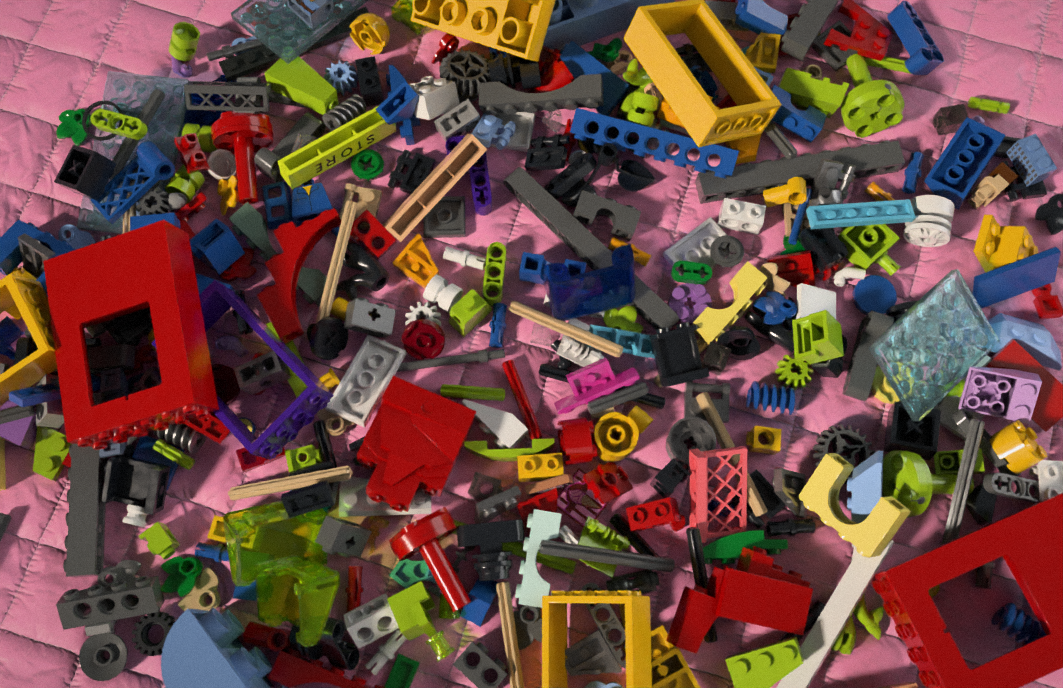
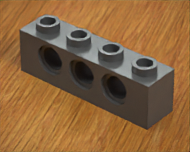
M141 576L136 580L127 582L119 580L106 586L97 584L84 590H68L56 603L63 630L159 612L165 600L160 590L161 585L158 576ZM130 594H134V595H136L138 598H134V597H132Z

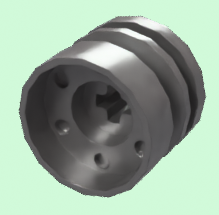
M699 417L680 419L672 426L666 438V451L671 460L675 458L677 461L684 462L688 468L690 449H687V444L684 442H687L688 439L692 440V445L695 446H692L691 449H699L700 451L714 450L716 447V436L713 428Z

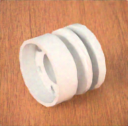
M921 195L912 198L910 201L916 218L912 222H905L904 239L911 244L922 247H938L947 244L951 236V222L953 221L955 209L954 203L945 197L937 195Z

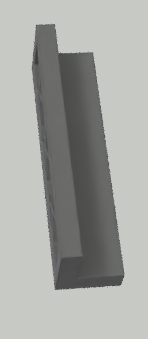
M190 81L184 84L187 110L270 111L268 94L272 92L271 83ZM191 93H198L204 101L200 105L192 104ZM213 94H219L225 101L221 105H216L210 100V97ZM234 94H239L245 100L241 106H236L230 100ZM254 95H263L264 106H256L250 99Z

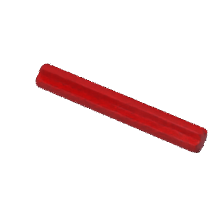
M507 360L502 363L503 369L525 426L528 428L531 441L532 439H542L541 430L514 361Z

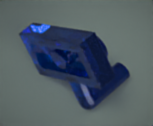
M8 316L0 322V354L14 360L16 351L11 344L22 336L24 332Z

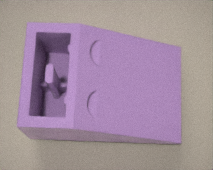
M969 366L958 409L965 408L967 411L1013 421L1019 420L1020 422L1030 424L1042 381L1039 375L1015 369Z

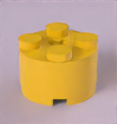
M611 412L602 416L594 426V434H591L592 443H595L597 447V456L601 460L609 462L625 459L635 448L639 437L638 427L633 419L619 412ZM611 434L613 435V437H618L617 441L610 437Z
M1019 420L1012 422L990 436L992 437L990 443L1000 460L1004 458L1009 462L1006 466L1015 474L1027 470L1048 456L1044 448L1035 441L1038 438L1036 433L1030 427L1025 429Z

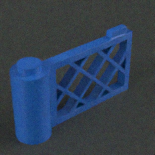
M146 141L141 143L136 150L137 156L105 186V191L99 200L91 199L92 203L112 225L159 180L169 179L175 172L174 164L152 142ZM139 166L138 172L133 173V170ZM150 177L144 184H141L143 178ZM136 179L135 184L129 186L130 181ZM121 182H123L122 188H117V186ZM132 192V195L126 199L127 193ZM120 194L119 200L114 201L115 195ZM106 196H108L107 201L105 203H100ZM112 207H117L116 210L110 215Z

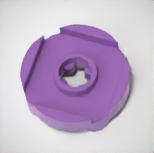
M685 283L673 290L668 306L679 316L681 323L689 322L691 326L706 307H712V301L703 285ZM687 300H691L695 305H693V309H689V306H685L684 303Z

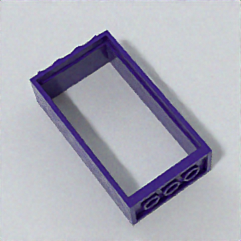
M214 280L199 295L205 331L207 332L232 307L308 386L258 438L217 395L219 410L213 411V413L250 454L271 460L276 458L278 454L280 455L282 448L288 442L293 441L304 426L313 421L314 415L320 409L328 406L327 404L334 395L234 291ZM154 340L151 344L156 348V343Z

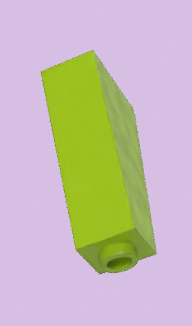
M290 49L265 72L266 82L271 83L273 91L322 115L339 105L337 90Z

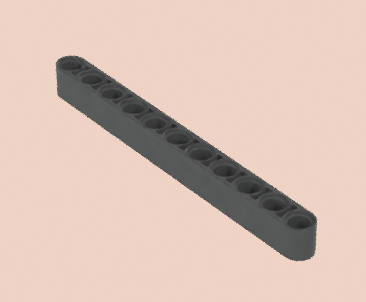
M518 167L503 180L507 189L622 299L629 305L635 306L637 313L655 330L669 327L670 330L680 321L679 316L523 168Z

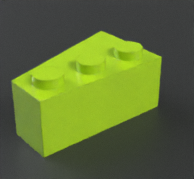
M786 68L778 87L792 94L790 101L797 108L805 111L810 105L826 114V118H830L841 106L850 83L843 82L842 85L830 83V78L824 77L822 81L811 78V73Z
M792 637L728 656L725 661L734 688H770L802 665L804 657L797 638Z

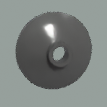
M111 632L92 635L84 642L79 653V663L82 671L89 678L96 681H107L119 675L125 668L128 659V650L125 642L118 635ZM105 651L110 653L109 659L104 657Z

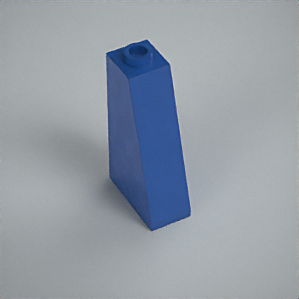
M571 41L569 45L565 44L560 51L561 55L559 57L569 69L574 79L580 75H602L604 106L594 109L598 114L609 116L630 90L629 85L575 42Z

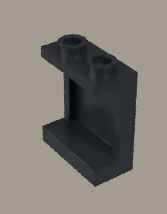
M689 322L676 325L677 329L669 330V327L657 329V334L650 335L661 387H669L710 376L708 368L702 367L694 330L698 329L697 325L690 326Z
M124 455L109 458L104 468L106 475L101 488V502L107 504L115 501L145 508L144 513L154 515L164 509L171 466Z
M327 460L291 471L289 476L332 469L335 466L332 460ZM328 480L283 493L281 500L289 518L334 505L339 481L328 483Z

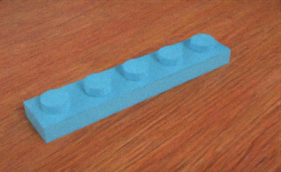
M910 199L809 206L806 210L811 229L912 222L916 218Z

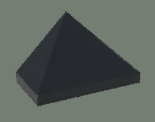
M983 483L976 486L971 494H968L966 502L967 509L978 525L992 523L997 497L995 494L988 493Z

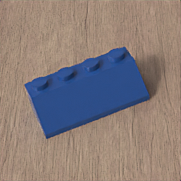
M966 117L924 182L934 195L951 200L954 203L955 209L959 210L996 154L1005 134Z

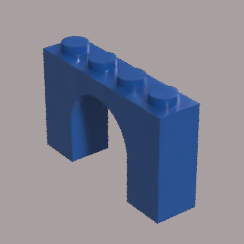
M738 0L735 9L736 24L758 35L760 33H770L782 36L786 32L788 21L786 14L768 6L763 0Z
M18 219L0 237V273L7 276L22 262L18 237L24 233L33 239H37L42 245L53 251L56 256L76 249L72 248L64 240L59 241L55 239L49 232L40 231L34 224L30 222L25 223ZM44 271L36 281L41 283L48 297Z

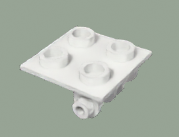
M570 317L569 324L589 332L590 325ZM563 335L556 353L582 367L604 358L601 355V350L586 346V344L566 335Z
M1042 460L1038 465H1034L1029 469V474L1039 479V501L1063 493V461Z

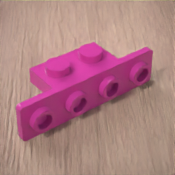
M605 357L567 374V380L574 394L554 402L558 414L569 413L576 407L588 404V402L602 395H609L620 387L634 384L636 380L640 379V376L634 367L614 375Z

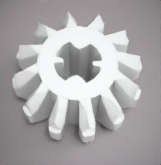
M418 301V307L410 306L411 312L405 314L408 319L405 322L406 326L410 322L422 317L441 326V321H439L441 313L437 312L438 309L435 305L430 307L428 301L424 306Z

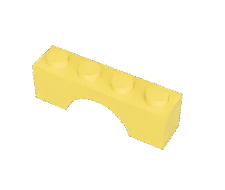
M747 261L729 282L734 293L732 305L725 309L706 307L692 323V325H697L698 329L694 330V333L708 345L713 340L717 342L718 337L725 332L722 329L727 324L731 327L739 318L736 313L740 309L745 311L753 302L750 300L753 294L758 296L766 287L763 283L768 277Z

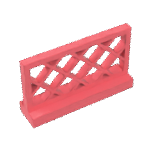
M739 446L708 451L690 449V527H698L700 529L702 543H706L707 538L746 532L747 448ZM734 454H740V460L734 467L727 462ZM708 458H720L721 460L711 470L708 467ZM727 464L731 470L722 479L716 473ZM737 473L740 476V481L733 488L728 484V481ZM715 476L720 480V483L711 491L708 488V482ZM726 485L731 491L722 500L717 494ZM735 495H738L740 502L732 509L728 502ZM715 497L720 501V504L711 512L708 509V504ZM726 506L731 512L722 521L717 515ZM735 516H738L739 526L730 528L727 524ZM714 518L720 522L715 530L708 531V525Z

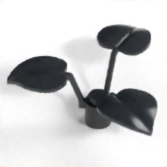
M593 122L589 125V132L595 134L598 130L596 129V123ZM588 137L586 141L578 139L580 150L599 155L598 164L587 182L582 178L561 196V200L566 205L576 207L582 190L595 192V189L589 184L601 166H611L613 163L615 164L616 171L620 173L617 178L618 183L627 191L636 192L652 184L655 178L646 167L634 160L623 161L620 168L619 158L616 157L617 148L611 143H606L603 146L594 143L595 139Z

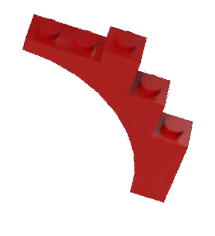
M335 208L325 210L318 217L302 222L297 228L293 221L281 224L273 231L284 252L273 255L265 262L276 284L266 286L257 296L279 338L285 344L305 334L298 318L296 306L298 278L302 266L314 246L329 231L341 224V219Z
M753 546L752 550L743 547L736 567L737 570L807 587L810 586V582L802 579V574L789 570L788 574L782 572L784 567L774 564V558L766 556V550ZM724 565L723 569L714 566L707 589L697 585L694 586V589L687 586L684 587L666 639L667 642L675 647L697 654L704 636L719 617L715 614L725 570L728 566Z

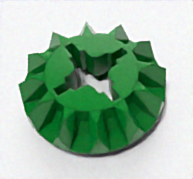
M370 149L362 150L351 161L352 171L360 180L366 179L369 181L383 173L384 161L377 151ZM371 162L372 168L368 167L366 170L363 164Z

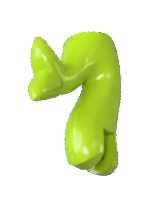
M636 58L629 63L627 71L623 73L625 81L639 86L634 92L645 93L644 88L646 85L653 82L643 67L638 71ZM634 92L630 93L622 104L621 110L624 113L625 119H627L629 109L633 108L631 102Z
M864 592L853 614L861 624L865 625L869 633L877 640H880L881 627L879 622L883 618L884 608L881 606L868 612ZM852 614L831 648L833 651L839 649L842 654L847 655L853 652L856 644V629Z

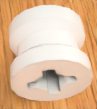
M128 504V513L122 522L145 528V519L149 515L144 513L145 508Z

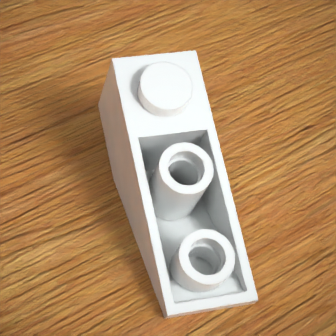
M465 399L462 401L463 406L476 411L475 418L480 422L479 428L487 435L491 433L496 438L494 442L500 449H513L528 434V428L512 413Z

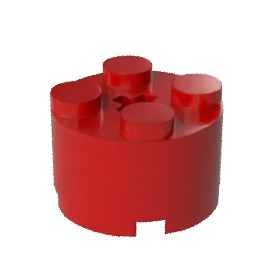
M586 417L558 421L557 425H562V430L558 431L560 453L566 455L567 459L563 461L564 465L591 462L593 457H597V447L595 443H592L591 434H594L592 420L587 421Z

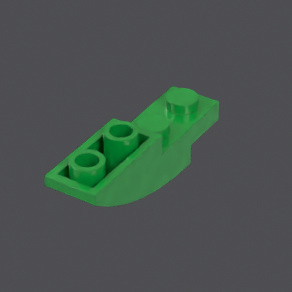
M764 530L732 534L703 547L705 564H713V560H722V564H736V560H739L743 547L752 550L753 546L766 550L767 555H781V551L788 549L787 539H764Z

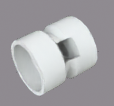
M436 274L427 284L423 298L432 304L437 302L439 308L450 313V309L461 299L463 289L453 283L448 285V280Z

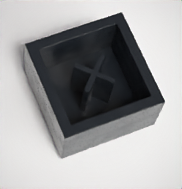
M72 145L54 182L76 194L98 201L105 191L109 178L114 174V168L117 163L96 151Z
M895 401L888 411L884 451H909L930 461L937 453L941 410Z

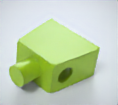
M471 289L450 309L449 324L465 337L493 309L475 290Z

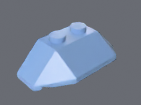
M999 313L986 321L984 327L978 328L980 335L973 339L974 347L995 353L1001 350L1011 339H1014L1042 366L1056 370L1062 368L1061 351L1051 333L1044 325Z
M877 451L853 469L852 478L848 477L847 491H851V497L847 499V511H851V520L856 523L863 522L882 497L883 451Z

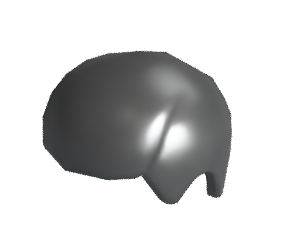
M832 190L828 198L819 195L818 198L809 200L808 205L842 204V191Z

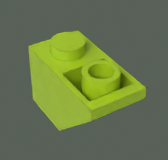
M979 448L973 474H982L985 471L982 448ZM963 450L937 451L933 456L935 473L958 474Z

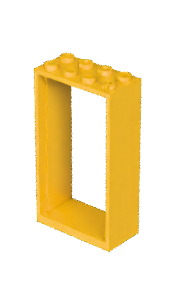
M687 0L638 7L623 39L697 146L703 147L762 134L782 104L704 0ZM685 33L737 106L718 110L666 36Z
M9 274L0 280V314L16 304L38 350L0 375V407L9 400V392L29 388L41 380L45 374H50L57 369L48 297L39 281L14 274Z
M551 591V596H542V688H568V671L565 667V657L567 659V655L565 656V650L567 649V603L625 604L626 688H652L650 596H641V591Z

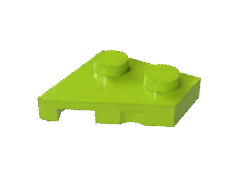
M37 426L33 472L53 481L58 479L65 466L62 462L69 452L70 445H72V443H67L66 435L49 427Z

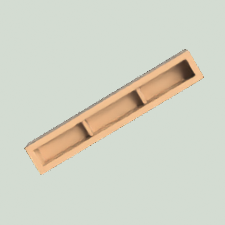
M467 134L386 220L383 226L401 242L487 149L473 134Z

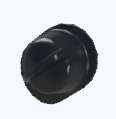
M735 325L729 331L722 333L717 339L719 347L728 356L736 360L752 359L760 352L761 346L755 338L753 331L745 326Z

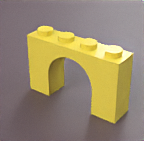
M826 453L798 498L804 502L805 508L817 513L824 524L836 529L838 535L843 540L851 542L856 546V550L862 556L869 558L880 556L911 511L894 497L888 496L880 498L863 522L856 523L847 518L839 504V492L854 466L837 453Z

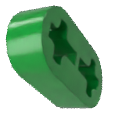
M677 261L672 267L671 276L677 282L704 285L710 281L712 269L704 263ZM679 267L683 268V275H679V271H677ZM700 270L704 271V278H700V274H697Z

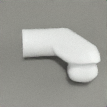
M845 267L834 274V284L842 287L846 283L845 280L849 278L864 280L866 270Z

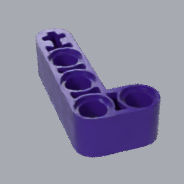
M466 135L451 137L446 141L447 155ZM485 151L469 169L474 209L477 214L483 216L488 215L492 211V195ZM475 164L482 165L481 167H474ZM479 182L485 183L483 186L476 185ZM484 196L485 204H481L480 197Z

